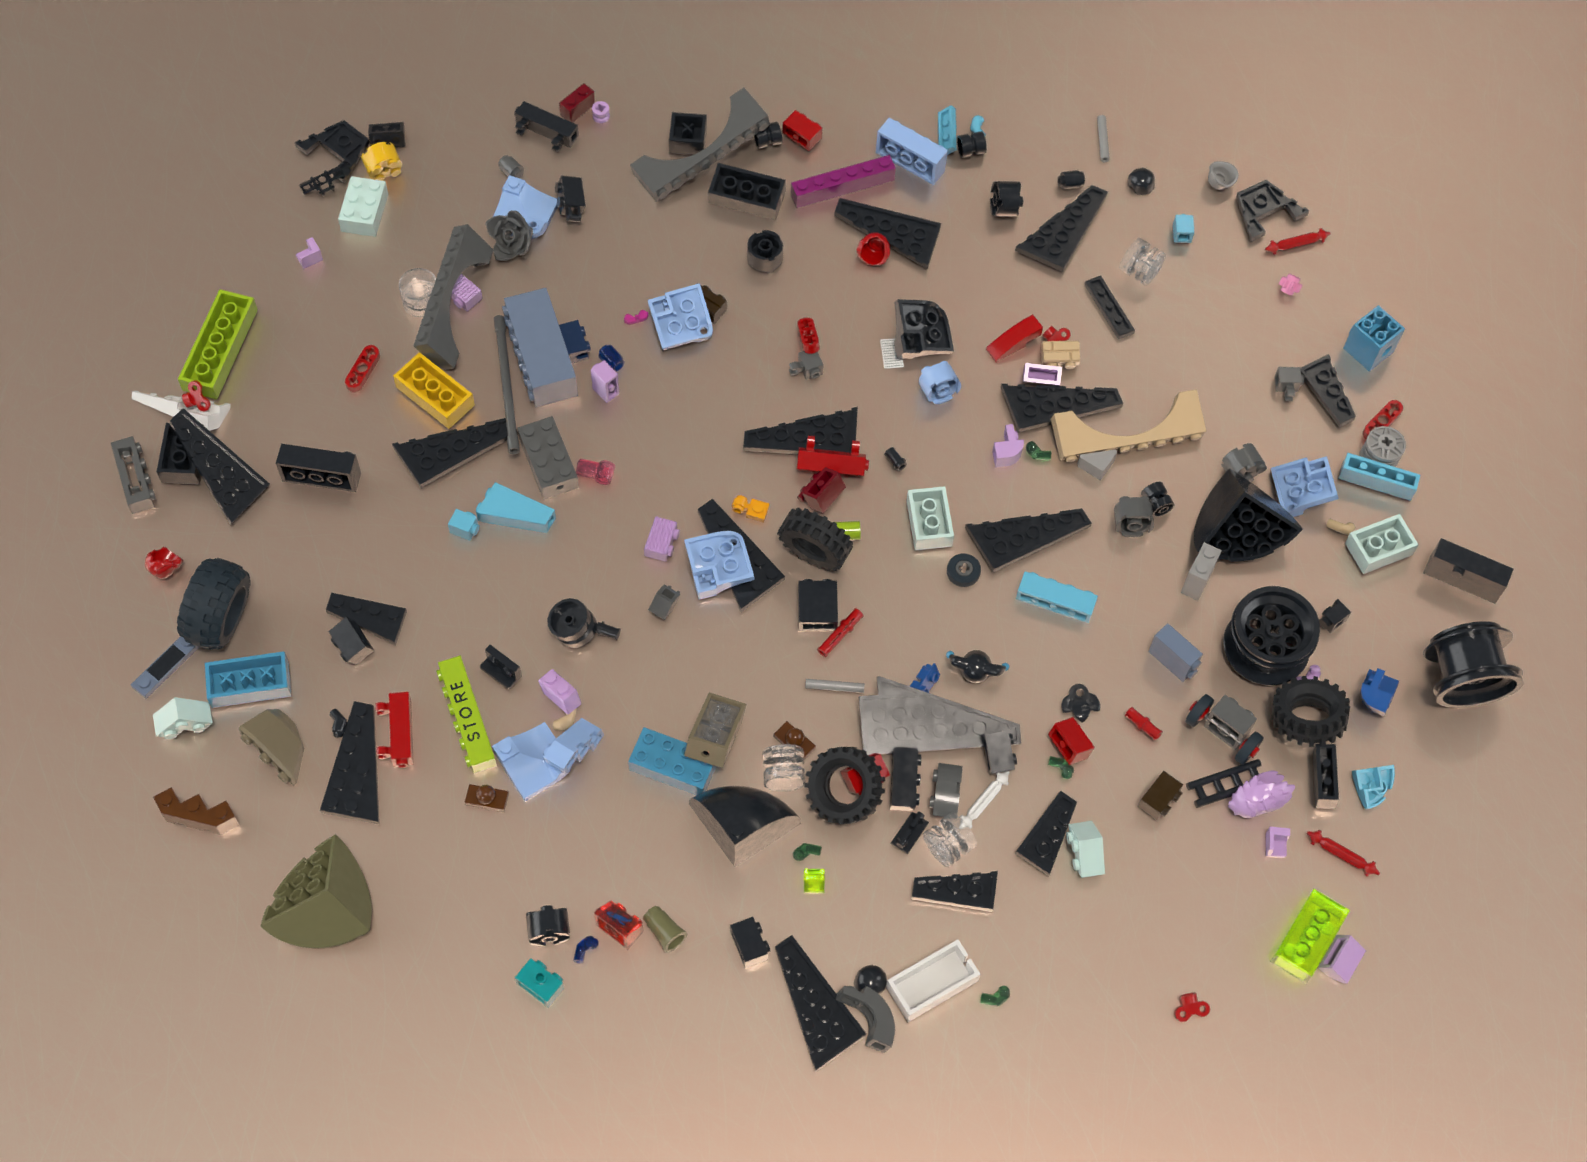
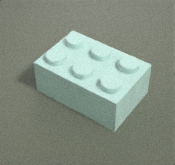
M351 176L338 218L341 232L376 237L388 197L386 181Z
M945 486L908 490L906 502L915 551L952 547L954 532Z
M1400 514L1351 532L1345 542L1363 574L1412 556L1418 547L1417 541Z

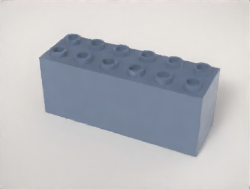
M547 288L504 298L505 306H502L505 325L509 329L511 342L513 341L514 353L518 357V365L523 373V381L528 388L529 400L534 401L535 407L577 397L576 375Z

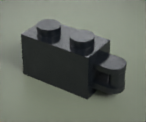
M561 175L559 181L555 184V193L558 195L557 207H559L560 215H566L567 221L580 222L581 215L586 207L582 178Z

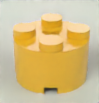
M386 142L373 144L367 148L368 152L365 155L363 153L361 156L369 177L373 180L384 181L388 176L396 177L401 174L402 162L393 143H390V145H387Z

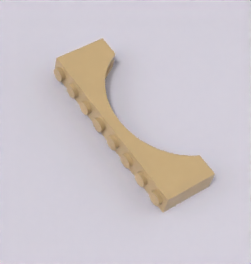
M1197 389L1179 392L1174 398L1167 417L1156 427L1136 435L1115 436L1099 432L1082 422L1073 411L1056 413L1051 418L1060 461L1066 460V462L1076 461L1081 454L1109 450L1125 453L1131 451L1132 448L1143 450L1148 448L1149 445H1155L1156 447L1164 446L1166 442L1173 441V444H1177L1191 438V441L1201 439L1207 432Z

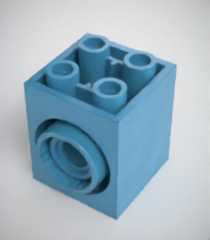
M1378 305L1353 325L1343 349L1370 372L1394 353L1405 328Z

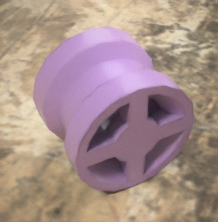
M603 101L593 104V120L596 123L607 122L610 118L608 104Z

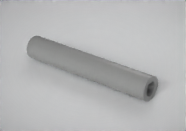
M1100 115L1097 117L1100 156L1102 162H1108L1109 148L1106 116Z
M806 679L805 688L864 693L865 683Z

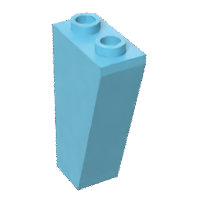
M496 482L492 488H488L485 499L476 507L477 518L480 522L547 533L556 519L555 509Z

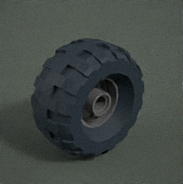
M209 558L201 562V565L197 567L194 575L191 577L180 604L177 617V632L179 636L183 637L185 642L208 650L221 649L227 645L235 633L246 606L251 583L249 573L243 570L242 566L221 558Z

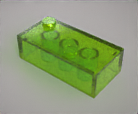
M1313 889L1270 962L1307 984L1350 910Z

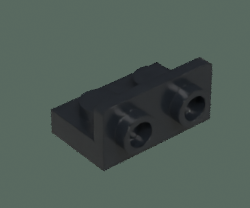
M404 122L369 124L368 136L370 146L379 142H386L387 145L393 143L395 148L405 147Z
M489 645L485 649L487 658L480 665V669L509 690L522 677L520 666L492 645Z

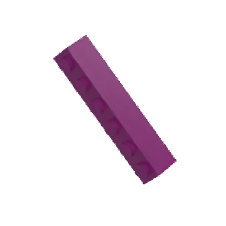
M890 155L794 181L791 182V197L796 209L895 181L896 167Z

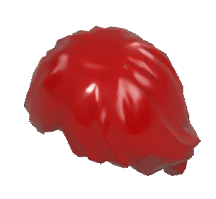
M875 232L868 234L860 240L856 249L857 257L862 262L871 266H881L890 257V245L887 238Z
M166 547L151 551L145 559L146 570L159 579L169 577L183 563L181 557L172 553Z

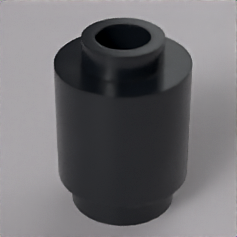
M1079 170L1061 172L1060 176H1058V185L1062 189L1080 188V186L1085 184L1084 173L1082 171L1079 172Z

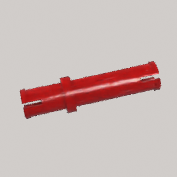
M854 608L846 619L840 621V625L817 648L819 654L827 657L848 632L851 633L854 630L853 627L864 617L859 609Z

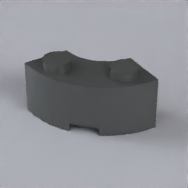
M939 763L938 770L934 769L932 781L936 782L935 796L930 797L929 808H933L934 816L957 819L962 766Z

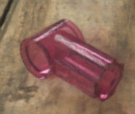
M580 459L577 463L576 474L595 479L599 484L609 485L616 466L614 463L602 460L599 463Z

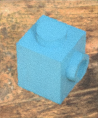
M1175 215L1173 222L1174 242L1191 243L1195 233L1193 215Z
M458 509L455 510L448 523L451 534L471 541L473 535L478 533L480 527L477 517L473 513L463 512Z

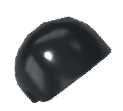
M1138 168L1129 174L1128 184L1129 187L1134 189L1135 194L1146 195L1154 190L1155 177L1150 170Z
M868 965L860 969L854 980V987L858 991L867 986L878 994L885 990L887 984L885 972L876 965Z

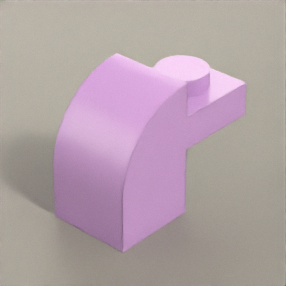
M1013 424L1005 426V441L994 442L992 453L995 468L1011 466L1021 457L1024 439L1018 440V432L1014 431Z

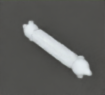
M1009 771L996 773L997 780L991 782L969 808L967 816H960V830L968 827L971 829L973 827L972 820L978 818L999 793L1003 784L1006 786L1009 784Z

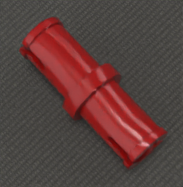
M1131 707L1126 712L1125 717L1138 726L1137 729L1139 731L1143 730L1154 741L1163 733L1162 730L1150 722L1148 717H1144L1134 707Z

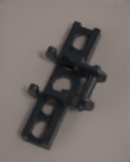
M340 165L329 171L325 170L324 173L316 177H310V180L299 184V187L304 194L316 189L320 191L319 194L325 196V192L335 191L332 181L345 176V172ZM341 170V174L337 175V174L335 173V172ZM325 177L326 180L324 182L319 181V178ZM328 183L329 187L322 189L321 185ZM310 185L309 189L303 188L304 186Z

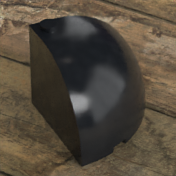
M1229 468L1212 489L1201 508L1194 530V546L1199 552L1205 542L1222 550L1218 560L1226 559L1231 562L1249 561L1274 553L1273 550L1282 545H1287L1303 528L1273 498Z
M718 787L702 792L689 800V805L734 867L801 824L799 816L786 803L768 792L752 787Z

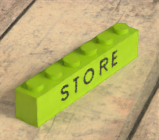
M461 655L438 662L439 670H436L439 681H444L445 687H442L445 699L449 698L451 704H447L450 715H455L456 721L453 724L456 733L460 732L462 736L459 739L461 749H466L468 754L464 756L467 767H472L473 773H477L497 766Z

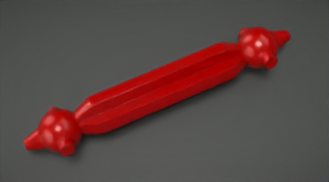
M1320 228L1318 233L1311 232L1283 239L1278 243L1272 240L1269 246L1265 248V251H1270L1275 255L1278 249L1287 250L1315 243L1318 239L1325 242V239L1331 232H1326L1323 228Z
M1321 830L1307 832L1312 845L1319 843L1323 849L1358 869H1364L1367 877L1373 874H1380L1376 868V862L1367 863L1360 855L1328 837H1322Z

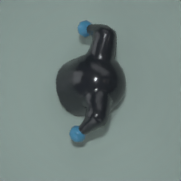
M980 650L970 651L964 657L955 656L952 651L946 653V657L950 659L951 664L960 669L963 677L971 683H981L989 676H1000L1004 671L1009 670L1008 663H1003L1002 665L992 664L989 656Z

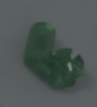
M1033 441L1027 443L1026 451L1034 460H1051V451H1042Z
M1050 756L1048 766L1060 768L1063 771L1062 777L1071 779L1074 768L1065 759Z
M803 843L794 850L793 857L797 861H802L810 854L820 856L822 846Z
M1001 986L993 995L982 993L980 1003L1000 1006L1009 999L1010 989L1007 986Z

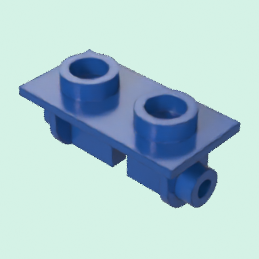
M933 663L932 666L930 664L924 665L916 676L921 681L914 680L910 687L929 693L940 676L936 664Z

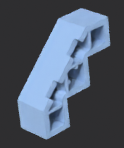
M581 718L545 748L543 758L546 763L567 774L575 760L581 762L589 749L595 750L604 733L602 729Z

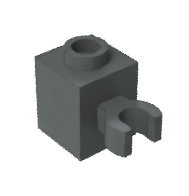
M804 351L799 352L798 362L789 364L791 376L803 372L807 380L823 375L824 365L818 352L812 354L805 353Z
M1278 367L1275 374L1276 392H1285V401H1293L1295 392H1298L1300 386L1304 384V375L1301 374L1300 367Z
M664 584L656 593L648 610L665 620L673 611L680 596V591L676 592L671 589V586Z

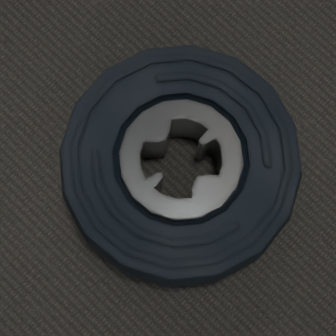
M961 553L955 555L947 565L949 580L959 587H968L975 584L981 574L979 561L970 554ZM962 567L966 568L965 573L961 572Z

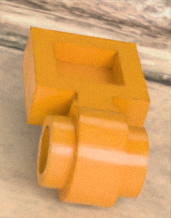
M738 495L733 500L732 510L737 514H742L746 511V518L764 523L770 503L751 499L750 504H748L745 496Z

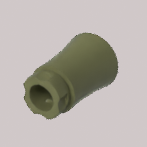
M659 906L650 908L643 916V920L647 923L648 928L656 936L666 953L680 946L688 935Z

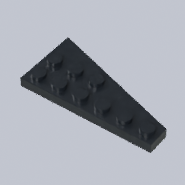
M858 407L844 412L842 410L835 411V414H821L798 419L793 423L786 424L784 422L775 427L768 428L766 426L747 430L744 434L743 451L798 454L799 447L807 448L808 436H815L814 449L851 453L852 440L856 441Z
M713 498L698 508V514L708 534L720 531H734L743 537L753 570L754 580L731 587L741 612L785 580V575Z

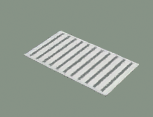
M896 338L880 339L884 369L904 367L903 359H897L894 346Z

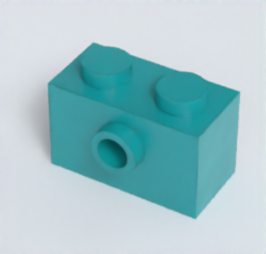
M530 958L515 976L516 984L549 1008L564 990L563 979L557 973L553 972L551 974L547 971L546 965L541 961L537 960L535 962Z

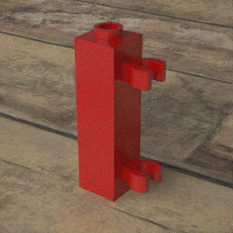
M808 436L807 448L799 447L797 469L822 471L827 467L841 474L864 476V471H868L869 460H866V454H859L860 441L852 440L851 453L814 449L815 436Z
M409 692L389 693V703H375L377 715L389 714L390 747H377L378 759L381 760L391 757L393 767L406 768L409 765H413L411 697Z

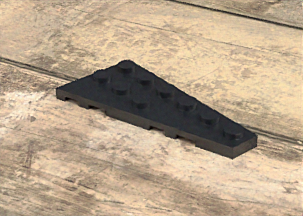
M1091 185L1075 201L1066 205L1064 210L1060 213L1058 212L1040 226L1038 231L1033 235H1029L1022 244L1019 243L1015 247V251L1063 272L1107 197L1108 191Z
M839 198L834 216L867 235L874 232L882 234L887 238L891 249L928 269L941 229V223Z
M1001 383L1002 392L1018 433L1052 425L1051 418L1056 413L1073 411L1078 418L1123 406V401L1117 388L1095 387L1094 389H1083V387L1066 388V386L1052 385L1029 387L1025 386V384L1008 386V384Z
M182 408L169 423L231 525L269 487L270 483Z
M506 418L489 421L485 425L476 427L474 425L467 426V429L457 431V429L428 435L427 438L416 440L414 438L410 439L409 442L401 444L398 442L392 443V446L420 488L507 441Z
M1081 508L1060 511L1059 513L1049 515L1044 513L1034 517L1029 515L1007 518L998 522L985 521L982 524L976 525L970 523L965 525V529L994 573L1091 527L1092 522Z
M354 701L320 812L380 825L374 706Z
M791 935L775 946V950L816 1073L866 1036V1032L845 1004L836 1000V992Z

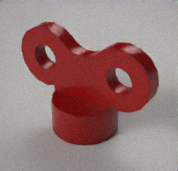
M1050 326L1043 333L1042 337L1047 341H1067L1071 333L1067 328H1061L1057 331L1053 326ZM1061 333H1066V337H1063Z
M196 380L191 381L188 384L190 392L182 395L184 405L187 408L197 405L200 411H207L210 409L211 403L209 399L202 395L201 383Z
M1193 992L1180 996L1182 1006L1177 1007L1174 1012L1175 1018L1178 1021L1186 1022L1194 1014L1201 1017L1207 1016L1210 1012V1006L1205 1001L1198 1002L1197 994ZM1201 1006L1205 1008L1203 1012L1200 1011ZM1181 1011L1185 1012L1184 1017L1180 1016Z

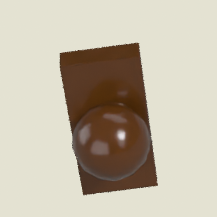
M788 721L773 734L776 740L802 762L816 749V745L804 736L802 730L795 728Z
M469 784L464 803L468 806L505 812L509 791L494 789L490 785L478 786Z

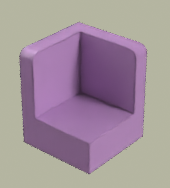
M313 237L306 240L308 249L296 254L303 269L323 261L321 251Z
M1269 827L1266 832V856L1280 858L1287 856V840L1290 837V828Z

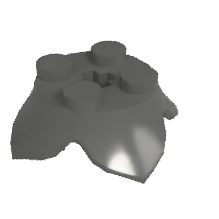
M511 210L507 216H494L485 222L489 235L496 240L493 247L496 260L507 261L517 255L522 256L528 251L533 228L528 225L518 211Z

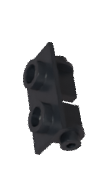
M919 811L917 814L912 812L891 844L908 854L929 824L924 819L925 815Z

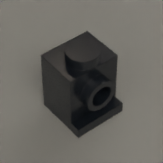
M1337 599L1332 607L1329 606L1322 612L1323 617L1319 620L1322 628L1327 629L1331 633L1347 621L1351 611Z

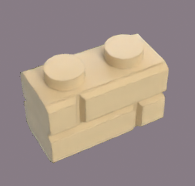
M1079 341L1042 342L1041 365L1065 366V369H1074L1079 365Z

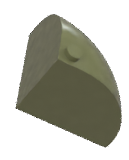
M335 834L314 848L316 852L308 859L304 857L289 872L273 894L275 900L271 906H267L261 922V927L270 935L295 946L327 948L347 943L370 931L372 905L365 877L351 851Z

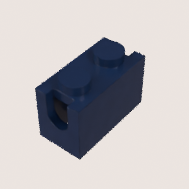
M578 320L559 324L571 363L589 359L588 352L591 351L589 341L584 339L586 337L584 326L580 327Z

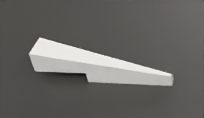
M132 391L133 400L173 417L184 408L201 424H204L209 431L220 427L231 407L230 403L216 405L214 401H210V409L200 411L197 405L187 408L182 401V397L167 395L162 398L158 397L157 393H150L149 395L139 391Z

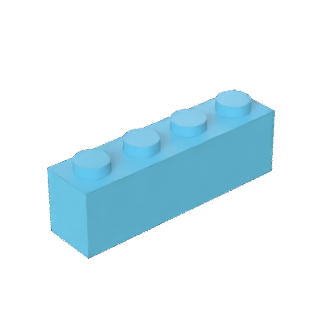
M1347 453L1338 479L1411 501L1417 491L1421 475Z
M1026 571L1016 596L1017 600L1086 623L1090 621L1098 595L1093 594L1091 591H1083L1072 585H1065L1054 579H1047L1034 572L1029 573Z

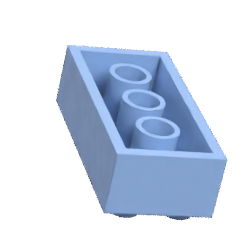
M888 118L877 132L876 153L882 157L890 155L893 163L932 185L945 172L948 150L943 146L932 142L929 138L923 137L913 129H909L891 118Z

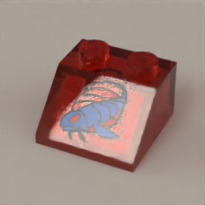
M609 901L594 912L596 926L628 950L644 932L643 922L637 916L629 915L626 912V908L620 903L615 904Z

